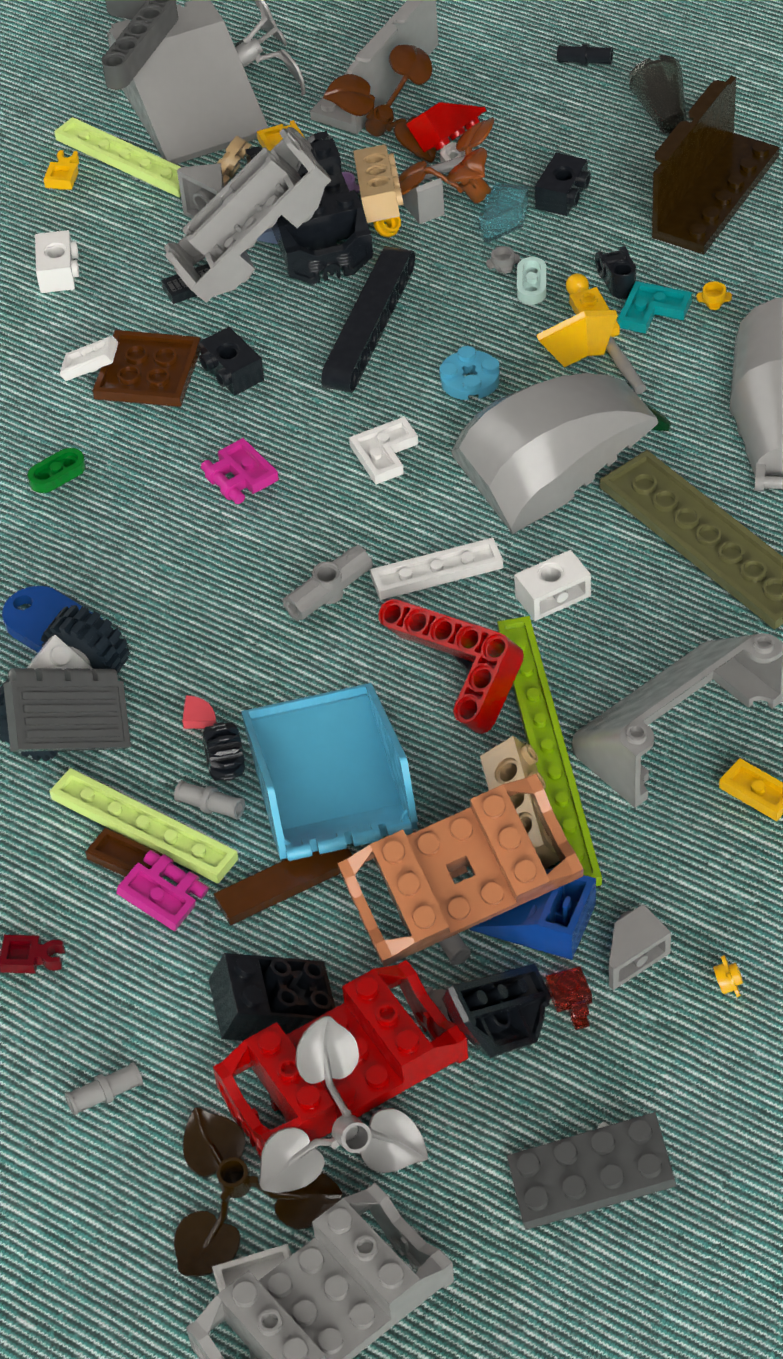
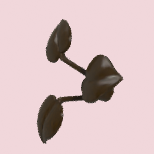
M195 1107L188 1119L184 1132V1158L188 1167L201 1177H210L216 1173L223 1192L221 1194V1211L218 1219L211 1212L196 1211L187 1215L178 1225L174 1236L178 1271L185 1276H206L213 1273L212 1266L232 1261L235 1258L240 1247V1233L236 1227L224 1222L227 1219L230 1198L244 1196L248 1193L251 1186L256 1187L269 1198L277 1199L275 1203L277 1218L287 1227L300 1230L313 1227L312 1221L340 1201L343 1196L341 1189L330 1177L321 1172L312 1183L294 1191L273 1193L262 1190L258 1178L250 1176L246 1163L241 1159L245 1151L246 1141L239 1125L226 1117Z

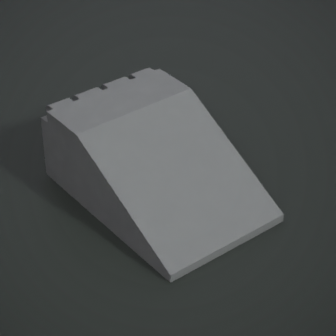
M191 0L184 2L185 7L178 4V21L130 84L122 89L162 158L173 164L226 149L236 136L247 142L257 139V131L269 128L225 22L211 0ZM130 19L111 24L112 29H109L107 33L109 48L130 23Z

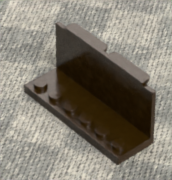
M731 75L726 82L721 80L713 81L689 110L688 117L692 122H680L655 152V160L661 164L653 172L652 238L704 255L779 157L780 147L734 133L735 76Z

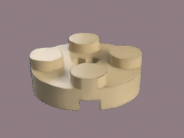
M236 136L225 150L226 153L217 162V164L221 163L224 187L241 166L239 162L241 158L244 159L246 156L245 149H249L252 146L239 136Z

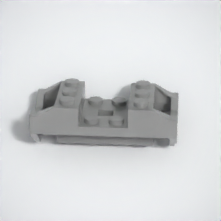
M292 127L283 128L279 132L283 139L271 151L264 147L182 228L186 235L178 243H167L164 246L166 251L165 257L174 265L176 273L189 289L206 303L214 296L235 290L241 283H245L251 277L255 267L246 250L253 247L257 238L267 229L272 228L281 215L298 228L302 223L309 221L318 209L325 186L331 179L311 152L312 146L309 141ZM301 164L308 170L302 178L298 173ZM206 258L210 269L199 278L193 266Z

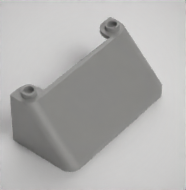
M761 633L702 643L579 729L572 739L573 754L636 808L648 799V790L644 783L649 780V771L641 765V756L647 753L654 745V732L648 725L711 680L718 683L747 708L753 705V701L761 700L767 701L768 706L773 709L783 702V642L771 634Z

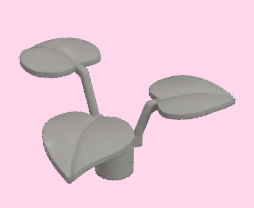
M254 0L260 9L261 20L248 36L242 39L243 42L235 47L243 68L253 61H256L258 64L263 60L278 57L285 63L290 73L300 84L302 96L305 95L306 89L302 72L294 59L284 49L260 56V53L263 52L260 44L273 35L285 46L287 41L282 31L277 27L266 1ZM260 28L267 31L258 40L253 38Z
M330 1016L319 1018L307 1028L297 1046L295 1061L299 1074L306 1082L316 1084L325 1080L326 1086L339 1107L342 1116L336 1119L333 1124V1137L331 1139L316 1138L310 1142L307 1133L295 1127L283 1128L272 1134L266 1141L261 1153L259 1185L264 1191L273 1193L294 1191L316 1180L325 1165L323 1155L316 1149L318 1146H331L333 1149H336L341 1145L350 1153H360L365 1165L371 1170L380 1173L395 1172L428 1159L426 1145L419 1129L402 1111L394 1108L379 1109L372 1115L369 1127L351 1114V1111L347 1108L334 1086L332 1078L343 1079L352 1073L358 1063L359 1048L353 1035Z

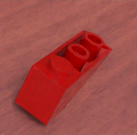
M438 102L406 125L424 153L432 147L438 151L451 142L448 137L454 140L466 132L463 126L468 130L479 123L478 116L487 110L481 106Z

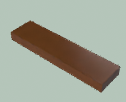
M347 847L346 849L319 854L318 851L312 852L313 856L293 861L286 859L213 893L215 902L231 926L341 874L337 863L351 857L352 853Z

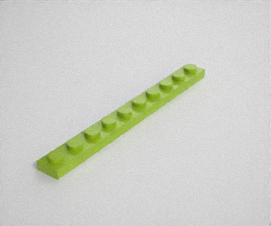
M530 616L497 621L498 632L508 637L523 650V662L512 686L527 743L532 746L538 756L536 765L539 774L545 781L546 788L544 790L569 844L575 851L584 869L583 875L596 878V886H601L602 875Z

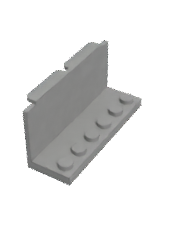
M407 0L355 56V61L347 68L344 75L354 74L362 77L369 83L370 94L375 97L374 108L384 105L390 99L404 76L396 73L390 66L389 55L393 48L403 44L414 45L422 49L429 56L439 45L436 0ZM323 97L310 110L311 120L354 134H358L365 127L367 120L366 115H352L335 103L323 99Z

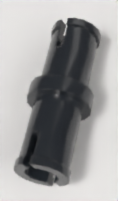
M582 44V46L559 45L557 61L558 63H581V66H588L589 63L612 65L613 49L612 47H589V44Z

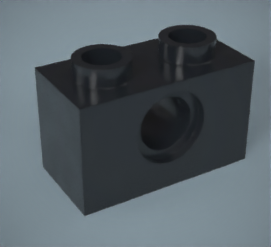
M555 153L535 185V209L567 216L572 207L577 206L583 189H587L589 186L591 173L588 172V160Z
M230 327L199 341L201 351L199 361L206 371H210L216 377L220 386L226 387L234 396L264 381L262 358Z

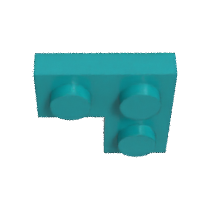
M635 281L618 317V324L621 329L646 334L655 315L684 320L692 303V292Z

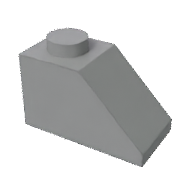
M644 904L633 911H626L614 924L609 960V987L612 990L617 989L671 953V932Z

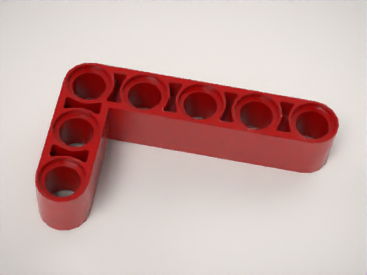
M390 599L382 604L379 609L378 620L383 626L399 637L474 662L456 700L453 712L456 720L475 733L483 734L491 730L522 665L524 654L521 647L500 632L401 600Z

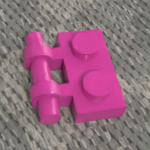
M244 438L219 450V461L215 464L210 460H205L201 464V469L205 472L206 479L211 484L217 485L220 488L221 494L227 500H232L235 504H241L244 501L245 495L241 492L244 488L255 494L279 480L278 471ZM231 472L234 477L228 479L225 475Z
M149 850L143 862L152 868L148 869L138 862L118 885L116 894L175 932L195 907L196 899L188 894L193 893L200 899H203L209 887L200 882L199 876L189 871L186 873L175 866L173 859L163 854L160 856L154 851ZM167 876L178 885L174 886L162 877Z

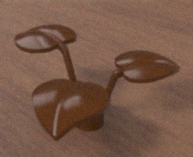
M403 44L396 46L389 55L390 66L396 73L404 76L386 105L374 108L375 97L370 94V85L360 76L354 74L342 75L329 85L323 99L335 103L352 115H366L365 128L371 135L380 137L386 130L390 132L394 128L397 140L406 149L429 163L434 161L436 149L432 147L424 153L406 125L417 116L411 117L408 122L404 118L393 122V110L390 108L407 79H410L417 85H422L431 77L432 62L422 49L414 45Z

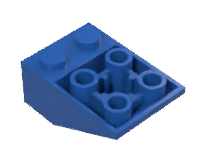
M546 869L545 871L548 874L553 869ZM583 875L579 879L473 926L470 930L573 960L596 905V878Z

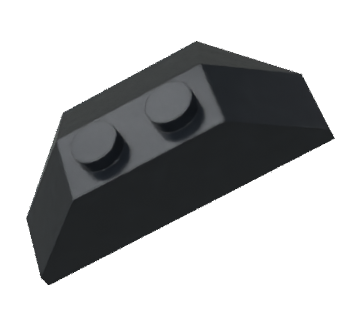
M534 963L452 985L446 990L442 1000L450 1021L458 1026L469 1042L492 1058L531 1046L538 1041L544 1022L545 1007L549 1005L551 995Z

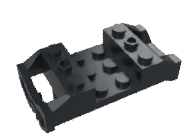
M327 131L312 134L307 139L312 146L311 152L331 179L325 186L318 209L309 221L302 223L298 228L282 215L272 227L289 276L309 284L320 282L319 271H321L324 281L328 280L327 272L330 275H334L335 272L337 278H340V266L344 276L354 275L373 257L371 232L362 204L356 191H349L342 175L340 154L333 138L328 136ZM262 147L245 149L247 164L263 149ZM301 164L298 170L302 178L308 172L303 164ZM347 239L343 244L337 245V241Z

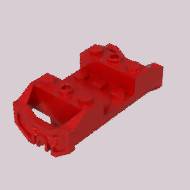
M407 960L397 965L374 968L342 986L343 1004L287 1035L276 1022L245 1039L222 1062L213 1066L217 1088L236 1124L241 1127L247 1137L249 1136L252 1147L256 1146L260 1159L266 1141L278 1130L290 1127L299 1128L307 1133L311 1142L316 1138H322L330 1134L334 1122L342 1116L339 1107L326 1086L325 1080L316 1084H310L301 1077L296 1067V1050L302 1035L312 1023L323 1016L332 1017L338 1024L346 1028L357 1042L359 1059L352 1073L343 1079L332 1078L333 1084L345 1105L351 1111V1114L357 1118L452 1063L457 1062L460 1064L469 1058L467 1037L459 1030L455 1023L447 1020L427 994L416 971ZM398 985L400 986L417 1023L424 1032L428 1031L431 1042H429L391 992V989ZM251 1067L268 1091L272 1109L274 1111L280 1110L285 1117L286 1123L271 1130L264 1126L259 1120L256 1109H251L243 1097L234 1076Z

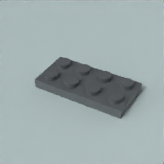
M655 1112L507 1155L522 1221L526 1230L677 1186Z

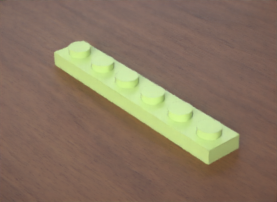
M74 117L54 131L57 141L170 194L181 197L177 170L181 168L180 166Z
M72 768L49 791L51 799L129 839L167 855L174 862L217 884L238 861L236 850Z

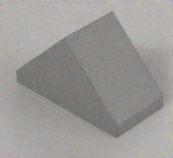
M441 178L415 187L402 195L404 206L419 224L445 215L443 182Z

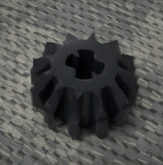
M233 722L214 723L213 726L205 727L202 735L203 745L211 777L215 781H227L234 779V777L242 776L245 769V759L237 726Z

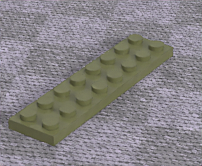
M648 450L600 479L601 490L775 630L783 625V556Z

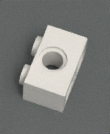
M69 230L35 234L36 274L40 293L75 289L74 277H79L78 261L74 259L79 258L77 242H71Z
M571 550L555 555L544 562L514 574L515 597L534 621L591 596V574Z

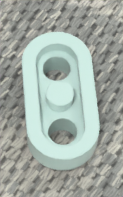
M538 257L524 258L517 265V298L522 303L528 305L542 302L546 298V263Z

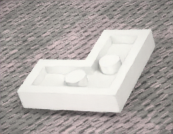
M402 417L349 437V443L373 482L379 484L404 474L403 464L395 453L418 445V435L407 419Z

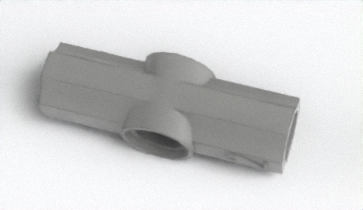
M357 545L351 547L333 562L326 561L317 564L313 568L312 577L283 598V606L289 615L298 622L299 620H304L323 604H335L342 599L343 589L373 567L372 559L368 556L365 549Z

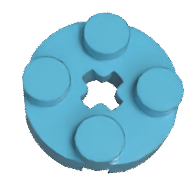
M471 346L459 348L458 352L447 357L439 368L443 390L451 397L460 400H469L468 396L478 395V399L486 397L493 393L499 385V361L485 352L476 351Z

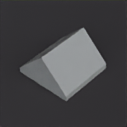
M221 163L181 167L177 170L183 213L192 219L224 188Z

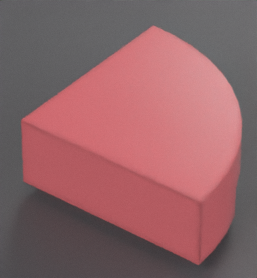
M186 695L182 719L184 729H205V727L213 726L214 723H217L215 712L208 702L199 697Z

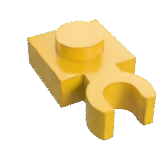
M59 150L57 153L58 162H50L43 179L45 188L72 190L79 173L78 152L74 151L72 156L65 157L64 150Z

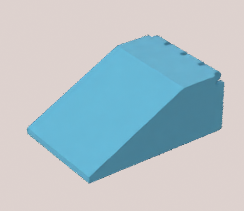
M372 683L241 711L273 839L280 859L287 858L288 861L311 857L313 856L312 852L318 851L319 854L346 849L347 844L353 843L354 847L376 842L382 839L383 836L392 835L400 830H404L405 834L409 835L413 833L414 829H418V818L407 757Z

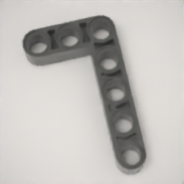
M105 0L106 9L110 15L131 19L127 27L102 57L104 78L108 88L112 90L123 89L137 75L178 21L176 0Z

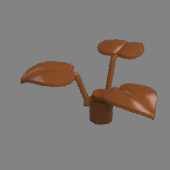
M491 117L488 120L479 122L462 134L456 144V149L459 152L465 150L466 156L462 162L449 172L447 177L435 169L427 167L425 161L417 162L404 170L398 177L402 195L417 187L426 174H432L456 188L459 193L465 192L474 204L483 201L491 192L490 186L483 179L485 177L487 151L485 148H479L474 151L472 149L486 139L495 119Z

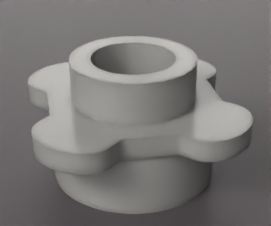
M499 246L492 250L491 259L486 261V266L489 269L495 268L496 271L507 274L512 272V267L516 263L520 262V256L515 254L514 250L508 246Z

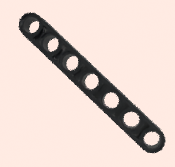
M389 246L383 248L323 367L321 376L323 388L353 393L413 272L415 265L414 251Z

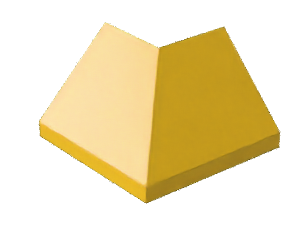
M616 310L583 311L537 334V338L565 368L587 356L604 355L618 315Z

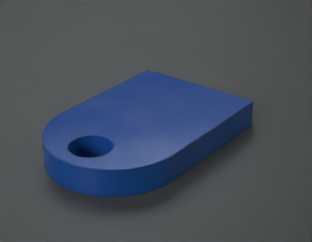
M32 586L21 589L9 597L3 606L2 617L7 632L13 638L38 653L44 643L41 641L44 631L59 612L66 606L70 608L71 605H77L79 610L82 606L53 588ZM23 604L31 605L29 608L24 610L17 609L19 606Z

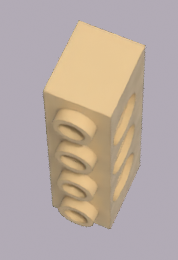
M386 144L353 151L360 195L367 223L400 217L398 206L404 205L394 153L388 154Z
M514 736L480 756L489 790L505 783L527 778L536 773L543 788H546L545 781L537 769L536 762H538V756L532 746L523 744ZM518 793L511 796L510 799L544 869L560 861L552 846V840L550 836H547L531 795Z

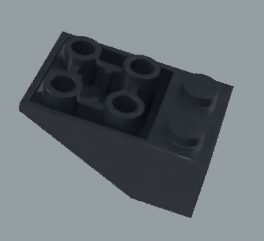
M224 953L209 978L221 1039L244 1041L276 1022L287 1035L336 1008L324 961Z

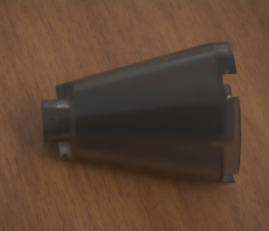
M659 55V60L651 61V58H648L634 67L629 74V87L661 132L671 134L680 122L686 121L682 67L674 57Z

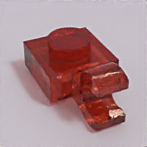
M581 966L545 975L546 986L557 1013L568 1010L575 1030L590 1027L587 1019L589 1015L587 1004L592 1003V993Z

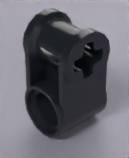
M622 246L619 247L618 251L606 254L597 252L595 254L596 268L611 295L617 299H627L636 281V265L633 263L627 248Z

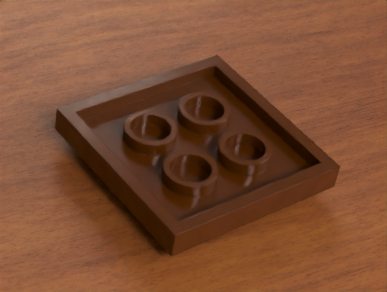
M115 330L113 337L118 341L115 357L112 364L101 367L92 390L94 399L181 407L200 353L199 341H201V337Z

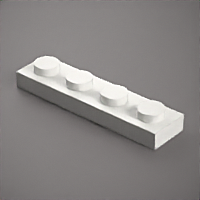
M489 538L370 569V574L380 600L503 569V558L494 538Z

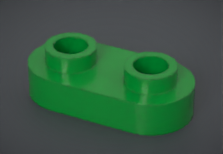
M66 448L35 464L29 469L27 474L31 489L38 493H48L78 477L86 468L84 455L76 448Z

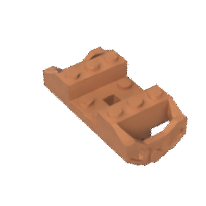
M537 773L471 798V807L407 836L404 830H400L369 844L351 857L337 863L355 907L359 911L362 923L369 933L372 944L384 967L583 877L584 869L551 808ZM518 793L531 795L547 836H550L552 840V846L561 862L548 874L510 799L513 795ZM372 859L375 860L386 883L391 900L396 906L403 925L406 926L410 936L384 939L355 876L365 862ZM469 866L474 876L454 884L453 878L467 873L466 867Z

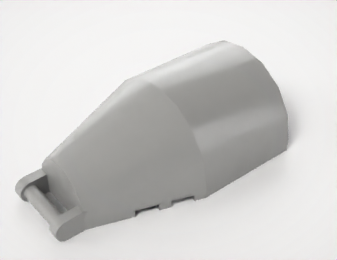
M783 297L774 298L754 307L740 322L735 337L729 410L735 418L739 436H742L745 451L755 475L754 491L764 492V488L783 489Z

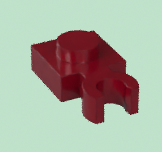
M4 935L0 952V973L36 974L37 965H44L45 968L52 971L62 969L60 957L51 956L56 953L65 954L64 943L60 940H50L42 944L40 936Z

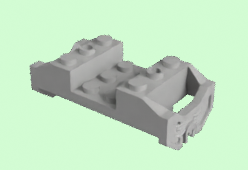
M373 1183L363 1191L342 1198L312 1221L315 1238L259 1281L248 1270L218 1293L199 1317L186 1327L190 1345L199 1359H225L209 1336L211 1330L225 1321L247 1345L251 1359H353L439 1289H446L454 1282L453 1263L439 1248L426 1243L401 1217L388 1195L376 1183ZM368 1209L370 1210L391 1242L392 1247L395 1250L397 1249L401 1256L406 1255L409 1264L413 1269H416V1274L360 1215Z

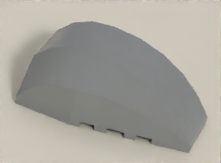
M591 373L566 375L534 384L491 403L478 412L460 432L451 453L455 461L510 532L514 534L567 504L575 497L574 492L582 485L588 486L595 479V474L605 465L608 467L618 459L617 454L625 447L630 449L658 424V420L624 380L609 375Z

